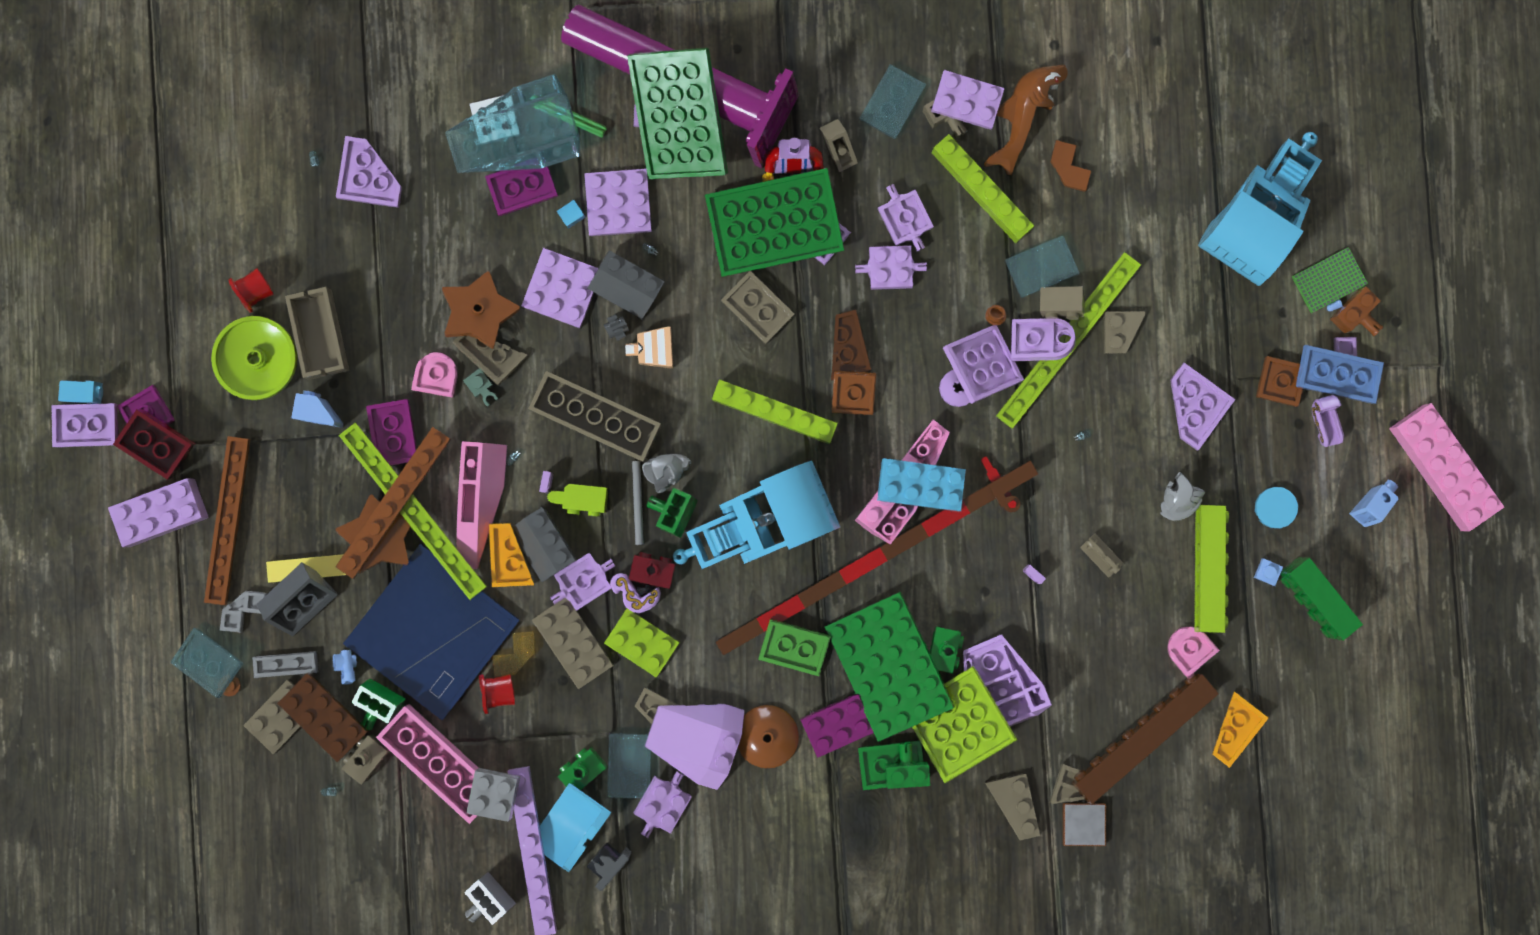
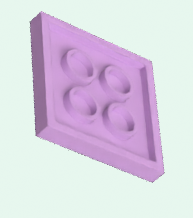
M647 169L585 173L589 236L652 232Z
M543 248L521 306L581 329L594 294L587 287L598 268Z
M997 325L990 326L943 347L971 404L1024 380L1015 361L1011 359V353Z

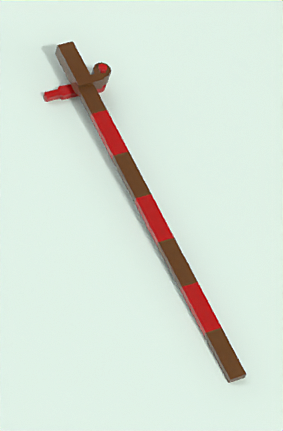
M983 457L981 462L987 471L986 475L991 483L962 499L961 511L943 510L896 537L891 544L886 543L717 640L716 644L722 655L729 653L765 632L770 619L781 622L994 499L1007 512H1016L1020 508V500L1012 496L1010 490L1038 475L1031 461H1028L1001 477L997 469L993 468L988 458Z

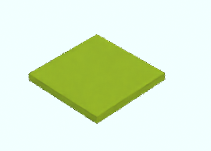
M974 666L944 684L955 706L953 709L912 727L944 783L951 781L1017 741L1015 734Z

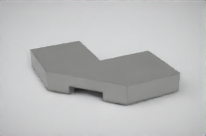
M243 592L237 599L222 609L220 630L243 632L245 612L261 614L257 603L268 593Z

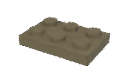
M751 271L721 299V302L765 345L795 315Z
M290 679L286 680L243 725L273 755L301 727L277 704L295 686Z

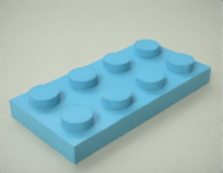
M883 458L877 501L959 512L962 506L966 469Z

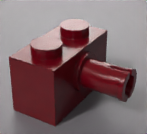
M640 552L639 556L634 555L629 580L671 589L676 564L672 563V559L661 556L660 560L651 559L652 554Z

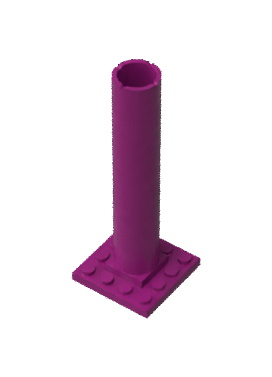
M579 4L569 13V19H566L561 34L562 43L627 74H630L627 55L674 50ZM712 67L720 118L750 131L746 138L747 147L754 165L763 168L766 154L773 148L799 96L794 73L785 68L783 74L779 73L776 78L775 90H769L766 93Z

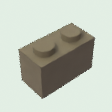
M1083 286L1041 287L1040 313L1042 318L1058 319L1066 317L1069 320H1077L1079 317H1084L1085 292Z

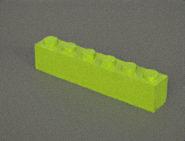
M949 134L933 148L932 154L1015 243L1021 240L1034 227L1029 219Z
M720 379L712 397L714 402L830 444L838 424Z
M1200 505L1195 511L1194 632L1225 633V629L1228 627V617L1225 616V607H1228V596L1225 595V588L1228 586L1229 581L1228 574H1226V565L1229 562V556L1226 553V544L1229 541L1226 523L1229 521V512L1226 511V506Z

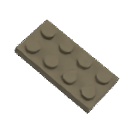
M566 598L532 619L578 689L614 666L578 611L575 610L572 603Z

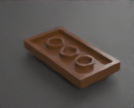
M306 673L277 703L337 763L369 732L310 673Z

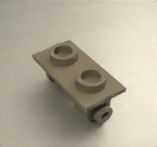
M1095 533L1080 547L1108 578L1114 573L1116 574L1124 564Z

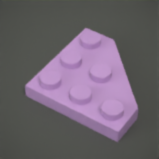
M345 136L336 198L399 208L402 187L366 139Z
M1182 363L1170 380L1180 439L1195 450H1199L1235 399L1186 363Z

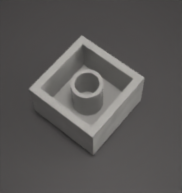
M482 768L475 770L466 813L509 822L513 816L520 776Z

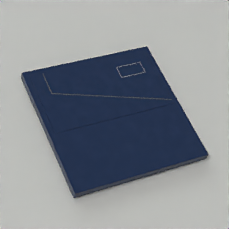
M420 544L408 559L409 565H403L343 644L443 721L516 627L520 619L483 591L469 600L433 553Z

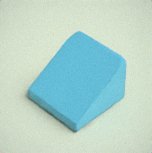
M574 200L557 211L568 229L585 218Z

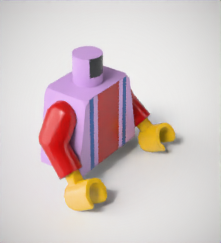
M791 138L790 140H779L777 147H774L766 154L764 170L766 173L762 176V182L774 180L772 173L795 174L824 169L822 153L815 147H812L807 139Z

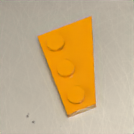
M511 523L489 524L492 587L534 585Z
M1235 691L1233 692L1212 752L1213 756L1229 768L1269 719Z

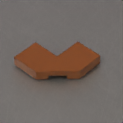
M1056 140L1050 160L1052 166L1056 169L1065 187L1085 192L1091 170L1072 166L1076 145Z

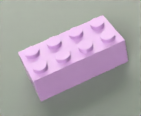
M190 478L108 507L122 547H132L209 518L196 481Z

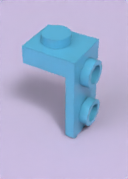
M60 381L58 400L61 402L101 404L103 383L95 381Z

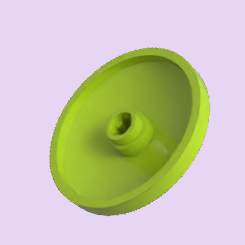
M259 316L243 317L227 325L216 338L212 349V368L219 383L229 393L247 400L268 399L280 393L293 378L297 366V350L290 334L277 322Z

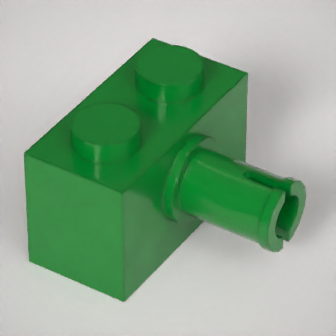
M675 488L672 489L667 502L652 495L649 500L656 504L648 502L647 508L661 513L656 526L665 532L681 538L698 500L692 495Z
M935 626L929 653L937 670L953 673V670L958 668L960 657H957L958 648H962L964 636H961L960 631Z
M369 678L359 686L352 703L367 711L361 724L364 727L367 724L366 729L373 730L378 718L387 724L391 722L400 712L406 699Z
M899 743L900 763L885 765L887 788L930 786L929 764L927 762H913L912 743H906V752L905 744Z
M592 747L588 750L583 748L575 755L577 757L576 761L572 764L568 761L559 769L562 773L559 774L558 778L566 787L570 783L579 790H582L607 768L608 765Z

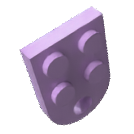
M1045 318L1012 319V361L1059 360L1068 356L1075 346L1074 329L1065 320ZM1062 335L1071 337L1067 343L1060 342L1059 338Z

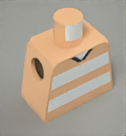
M671 327L638 333V343L625 345L626 356H638L640 365L673 368Z

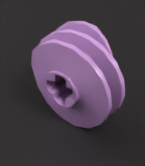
M954 370L949 371L943 376L939 391L946 403L951 406L961 407L969 404L970 401L964 389L963 392L959 391L956 393L954 391L953 385L960 383Z

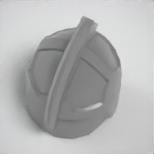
M681 454L659 455L645 462L642 465V469L646 479L654 484L656 492L662 493L680 480L683 471L689 468L691 460Z
M1181 472L1175 477V488H1171L1173 482L1169 481L1164 493V502L1161 503L1160 514L1173 521L1191 516L1199 508L1202 497L1206 493L1204 490L1192 486Z

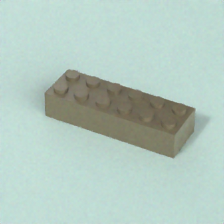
M548 371L545 372L528 408L537 414L644 463L662 427V424Z

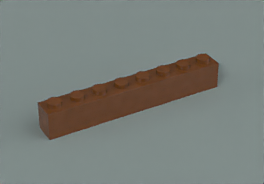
M1192 674L1184 681L1185 685L1180 689L1177 687L1169 693L1170 698L1165 702L1161 701L1153 707L1154 711L1149 716L1146 714L1137 721L1139 725L1133 730L1130 728L1125 731L1118 743L1113 742L1106 748L1107 752L1102 757H1095L1090 762L1091 766L1084 771L1083 769L1074 776L1073 786L1088 803L1093 804L1219 694L1203 674Z

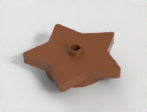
M488 271L470 286L442 288L443 295L451 310L445 330V337L470 336L494 349L499 326L520 311V306L497 293L491 274Z
M370 495L359 518L336 528V532L351 545L380 502L373 495ZM401 513L359 571V574L381 562L409 565L404 539L411 526Z

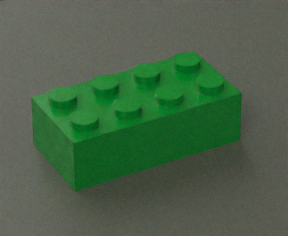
M1298 557L1281 571V582L1288 589L1291 588L1294 591V598L1300 605L1304 604L1309 610L1307 614L1314 622L1318 621L1322 626L1320 628L1321 632L1327 638L1344 641L1363 625L1310 558Z

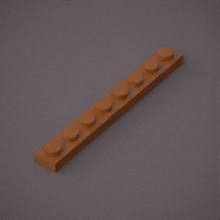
M434 427L431 428L336 565L337 569L355 579L451 439Z
M227 437L204 603L227 605L251 439Z

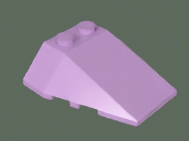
M1003 635L963 651L964 671L972 666L976 668L1010 727L1038 716L1052 706L1044 684Z
M726 704L658 706L645 747L695 783L718 790L729 774L742 736L744 710Z

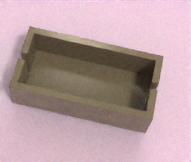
M328 287L309 290L308 294L300 292L285 296L302 377L311 380L327 376V374L333 375L349 371L332 290Z

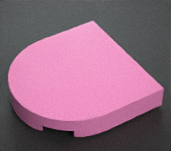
M438 352L424 356L417 363L411 390L454 398L458 377L455 362L449 356Z
M1182 627L1176 630L1168 642L1170 658L1186 677L1193 674L1220 651L1204 632H1194V627Z

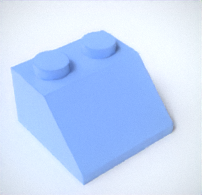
M304 390L303 394L296 393L292 412L293 419L343 428V422L326 399L320 398L321 394Z

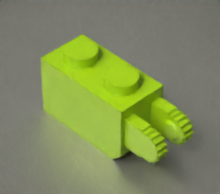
M568 484L564 487V492H549L547 499L550 503L563 504L562 509H567L569 514H580V511H588V516L600 517L601 513H606L608 488Z

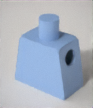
M1387 480L1384 485L1382 484L1370 489L1349 514L1364 527L1382 522L1398 501V496L1394 494L1398 488L1397 484Z

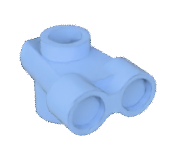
M343 650L340 654H333L334 671H341L342 685L352 684L356 681L355 671H353V667L357 665L356 655H352L351 650Z

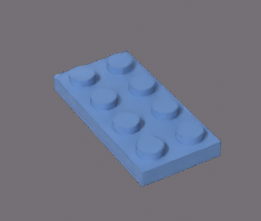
M1304 345L1296 387L1376 404L1384 363Z

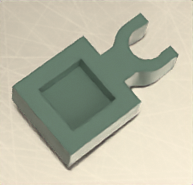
M480 368L463 380L476 398L480 395L483 396V402L487 407L491 406L487 401L489 396H493L496 401L499 400L495 393L489 391L493 384Z

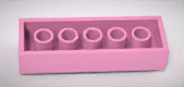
M1432 403L1422 405L1389 428L1460 531L1473 530L1504 508Z
M410 704L404 706L376 738L470 824L477 817V815L467 814L466 812L474 773L478 767Z

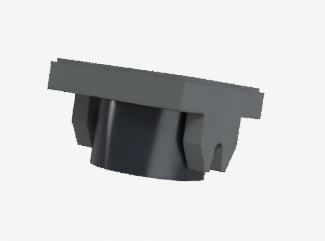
M606 843L587 865V868L599 877L595 885L600 891L604 890L629 860L632 851L625 847L619 853L609 843Z

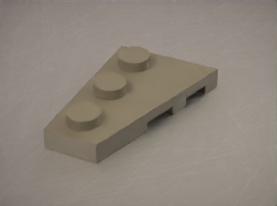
M458 336L453 341V344L498 386L528 357L527 354L520 353L498 342L495 343L494 349H491L478 339L470 336Z

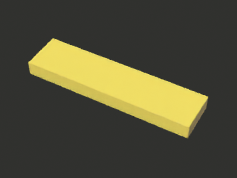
M344 554L266 562L268 583L281 582L301 562L316 570L322 577L346 575L336 568Z

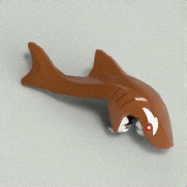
M1065 65L1037 68L1019 79L1012 96L999 107L996 116L1011 122L1010 140L1002 149L988 157L984 162L985 167L1001 165L1007 175L1013 173L1019 153L1028 136L1036 107L1051 110L1055 106L1053 98L1048 94L1049 89H1057L1058 85L1067 78L1068 70Z

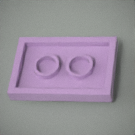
M944 70L931 112L992 130L1004 88Z
M117 404L52 405V447L114 446L113 443L118 437Z

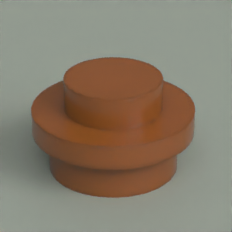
M993 305L987 309L985 318L992 325H1001L1006 320V312L1003 307Z
M233 675L223 677L219 683V689L225 696H234L241 688L240 680Z

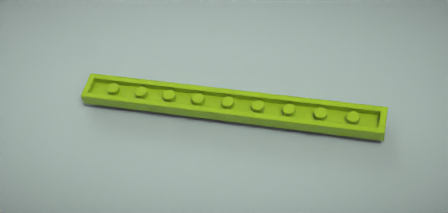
M1124 252L1085 301L1084 317L1070 320L1069 324L1074 329L1076 338L1072 352L1141 266L1140 263ZM1062 335L1059 338V341L1062 343H1067L1068 341H1070L1071 337L1068 335ZM1072 352L1059 360L1038 361L997 413L996 417L1013 429Z
M354 423L342 432L339 437L386 494L397 479L398 474L359 425ZM413 494L400 512L468 599H473L487 586Z

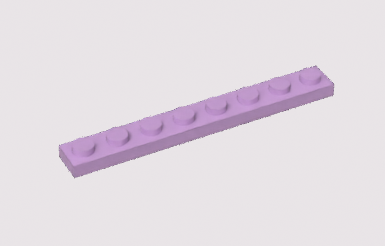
M530 766L509 769L507 771L508 774L520 776L514 813L535 935L556 934L557 926Z

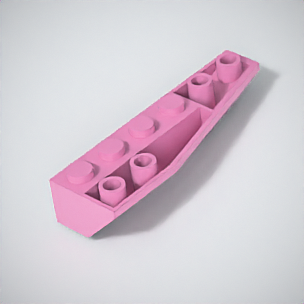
M932 420L901 461L936 465L950 432L935 420ZM877 491L855 521L871 534L891 544L916 512L918 506L877 501Z
M462 441L456 548L473 569H478L489 536V524H493L505 487L507 445Z

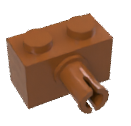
M1365 286L1358 289L1330 320L1343 333L1350 332L1358 324H1362L1374 337L1379 333V330L1383 329V326L1370 314L1381 300Z

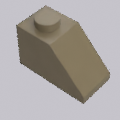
M838 119L819 128L825 145L839 172L858 163L847 131Z

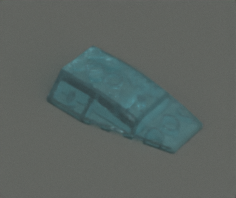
M556 74L514 87L504 96L497 98L487 107L480 109L470 118H466L445 132L457 173L542 169L580 156L578 129L568 96Z

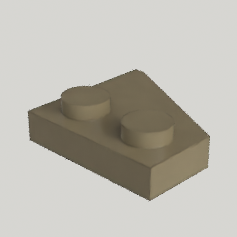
M1145 311L1104 312V354L1127 353L1145 316Z
M1061 764L1049 803L1057 804L1085 799L1072 784L1075 780L1074 776L1081 770Z

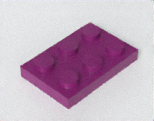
M544 156L485 176L499 217L558 197Z
M409 399L366 406L371 439L374 446L390 466L408 463L417 450Z
M858 694L851 695L800 718L817 758L874 733L864 713V706Z

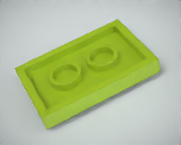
M628 608L604 642V644L656 678L680 643Z

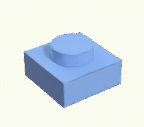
M1262 558L1254 578L1275 586L1283 566Z

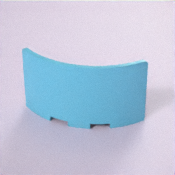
M569 783L540 825L544 855L569 872L586 849L585 841L587 839L591 841L611 812Z

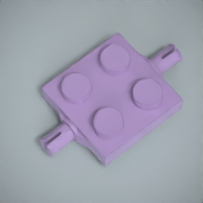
M894 184L891 187L888 186L886 189L892 199L878 207V211L895 246L905 241H913L917 251L924 249L925 246L920 236L934 226L916 190L899 195Z
M911 246L869 247L868 265H855V273H868L871 290L913 288L912 276L914 271H926L927 266L926 262L914 263L911 256Z
M588 553L554 575L561 591L550 597L551 600H554L553 603L556 604L566 598L572 603L576 611L611 589L610 584L606 580L605 572L615 567L614 563H612L613 561L610 559L604 564L599 565L594 561L591 554Z
M676 771L671 782L664 781L656 776L652 779L634 811L636 816L644 819L647 823L641 832L643 836L649 838L654 827L661 828L669 833L673 831L692 797L678 786L684 776L682 773Z

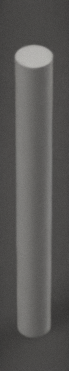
M632 461L635 545H643L640 461Z

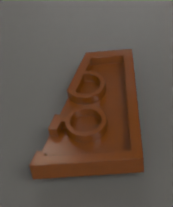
M857 310L836 315L831 381H834V371H872Z

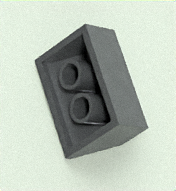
M609 250L587 289L642 319L665 281Z
M541 507L512 527L521 550L541 582L546 581L577 561V558L545 507Z
M301 562L260 600L257 606L264 621L294 636L338 594L316 570Z

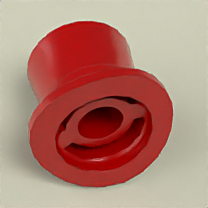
M258 268L236 281L232 277L229 279L232 290L249 313L253 312L252 307L259 301L274 295L269 283Z
M483 674L479 675L483 711L485 714H489L490 708L515 705V691L511 674L497 678H484Z

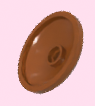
M761 705L751 709L744 715L742 736L738 745L741 755L749 763L760 768L781 766L793 756L797 749L799 732L796 722L787 711L777 706ZM769 734L771 740L769 742L764 741V735Z

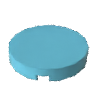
M1271 487L1259 494L1255 502V513L1263 525L1269 528H1283L1294 521L1298 513V503L1295 496L1289 490L1283 487Z

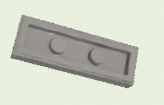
M317 651L253 657L254 678L317 673Z

